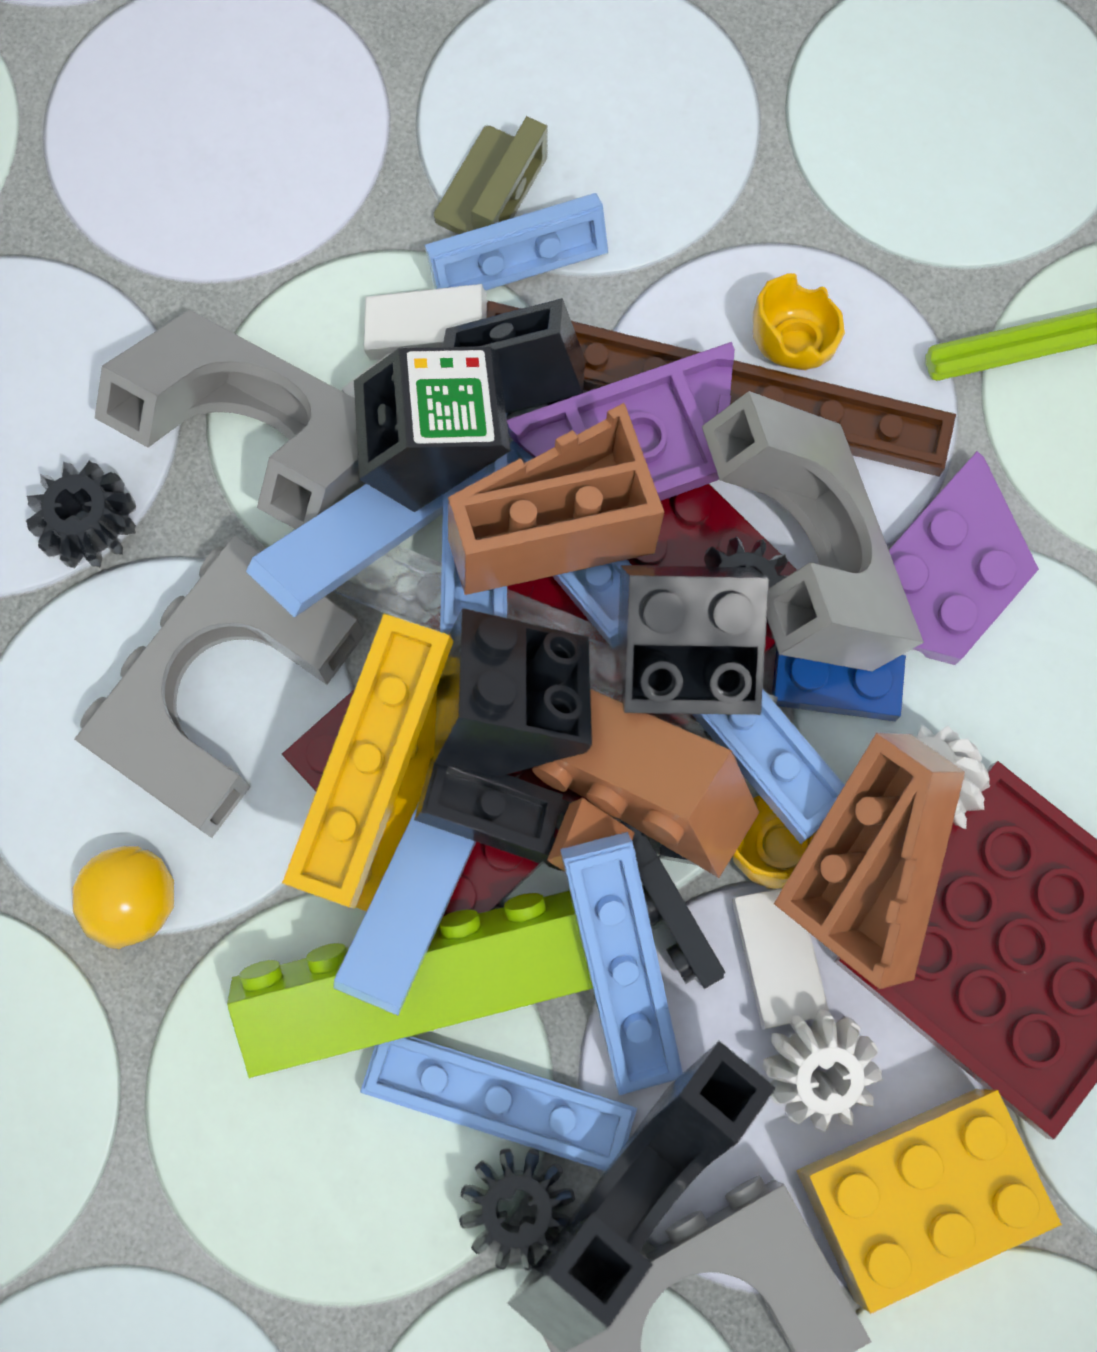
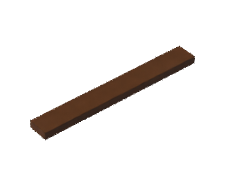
M487 301V318L521 308ZM571 321L585 357L583 390L591 391L700 353L695 350ZM734 360L730 405L748 391L841 424L853 456L938 477L944 471L956 418L955 413Z

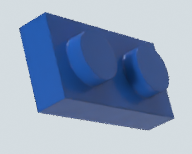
M776 647L771 699L779 707L896 722L901 717L906 655H901L874 671H867L779 655Z

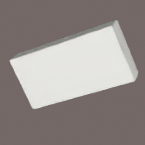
M476 284L366 297L364 351L370 360L382 359L388 353L391 354L398 348L443 347L446 328L487 318V294L483 285Z
M774 889L732 899L762 1030L791 1024L792 1015H800L805 1021L814 1019L819 1009L829 1012L810 933L774 905L782 889Z

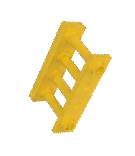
M385 613L383 614L282 881L283 884L349 908L368 910L419 803L430 759L434 756L437 685L454 642L450 635Z

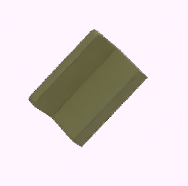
M526 116L515 136L492 126H485L434 212L435 223L456 234H462L514 218L547 160L548 125Z

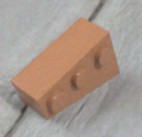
M625 403L607 411L605 420L578 435L572 430L555 439V447L524 463L521 459H518L448 497V541L464 595L655 553L664 510Z
M591 689L592 746L588 752L533 767L534 774L543 782L559 791L565 792L569 788L589 800L606 814L621 819L720 878L759 814L732 750L647 713H624L622 702Z
M875 734L774 902L775 906L878 989L909 982L915 978L965 771L911 734Z

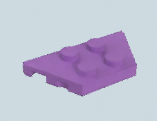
M732 342L508 419L509 436L530 456L535 458L555 447V439L572 430L578 435L605 420L607 411L625 403L660 501L718 481L720 479L702 426L730 406L732 367L735 354Z
M977 451L889 549L924 642L911 650L921 652L926 658L956 665L1039 570L984 456Z

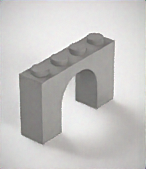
M188 310L102 365L94 418L147 448L187 419L212 412H227L249 416L269 424L287 437L289 441L268 459L257 508L294 529L299 528L366 484L359 479L355 398L191 310Z
M748 391L702 426L720 481L763 493L780 503L803 528L818 557L820 564L810 562L768 589L766 617L779 655L874 671L924 643L841 424Z
M235 534L224 548L219 546L206 557L199 571L200 579L186 597H177L166 608L160 620L161 629L147 647L140 646L129 655L121 668L120 676L122 679L107 698L100 697L89 706L80 722L82 730L74 738L78 743L211 838H213L251 786L240 775L190 741L184 733L178 719L176 702L181 679L190 664L201 653L217 644L231 640H252L271 646L328 685L364 637L358 619L326 597H323L294 618L246 572L252 557L260 552Z
M757 1176L742 1183L725 1195L729 1203L728 1207L705 1219L701 1210L696 1211L665 1230L670 1239L668 1242L645 1254L642 1248L640 1253L652 1262L653 1266L609 1329L565 1352H641L643 1326L651 1307L658 1297L668 1287L685 1277L710 1272L731 1275L755 1288L768 1307L791 1352H856L872 1341L785 1185L775 1179L765 1184L761 1176ZM543 1336L551 1352H561Z

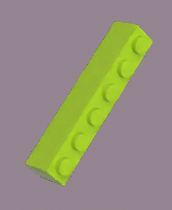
M570 890L545 897L540 893L521 894L509 899L502 908L479 914L475 910H459L442 917L399 1015L334 989V979L350 948H346L342 943L320 946L309 952L306 958L280 965L276 960H266L244 968L238 976L232 977L227 1007L248 1078H253L593 989Z

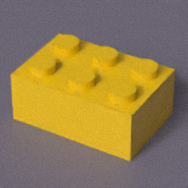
M974 1089L796 1170L854 1302L870 1314L1062 1225L998 1090Z

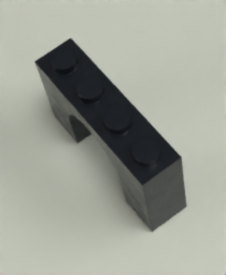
M718 1041L668 1086L507 1304L561 1352H565L609 1329L653 1266V1263L640 1253L649 1236L693 1180L710 1163L738 1144L776 1087L721 1041Z

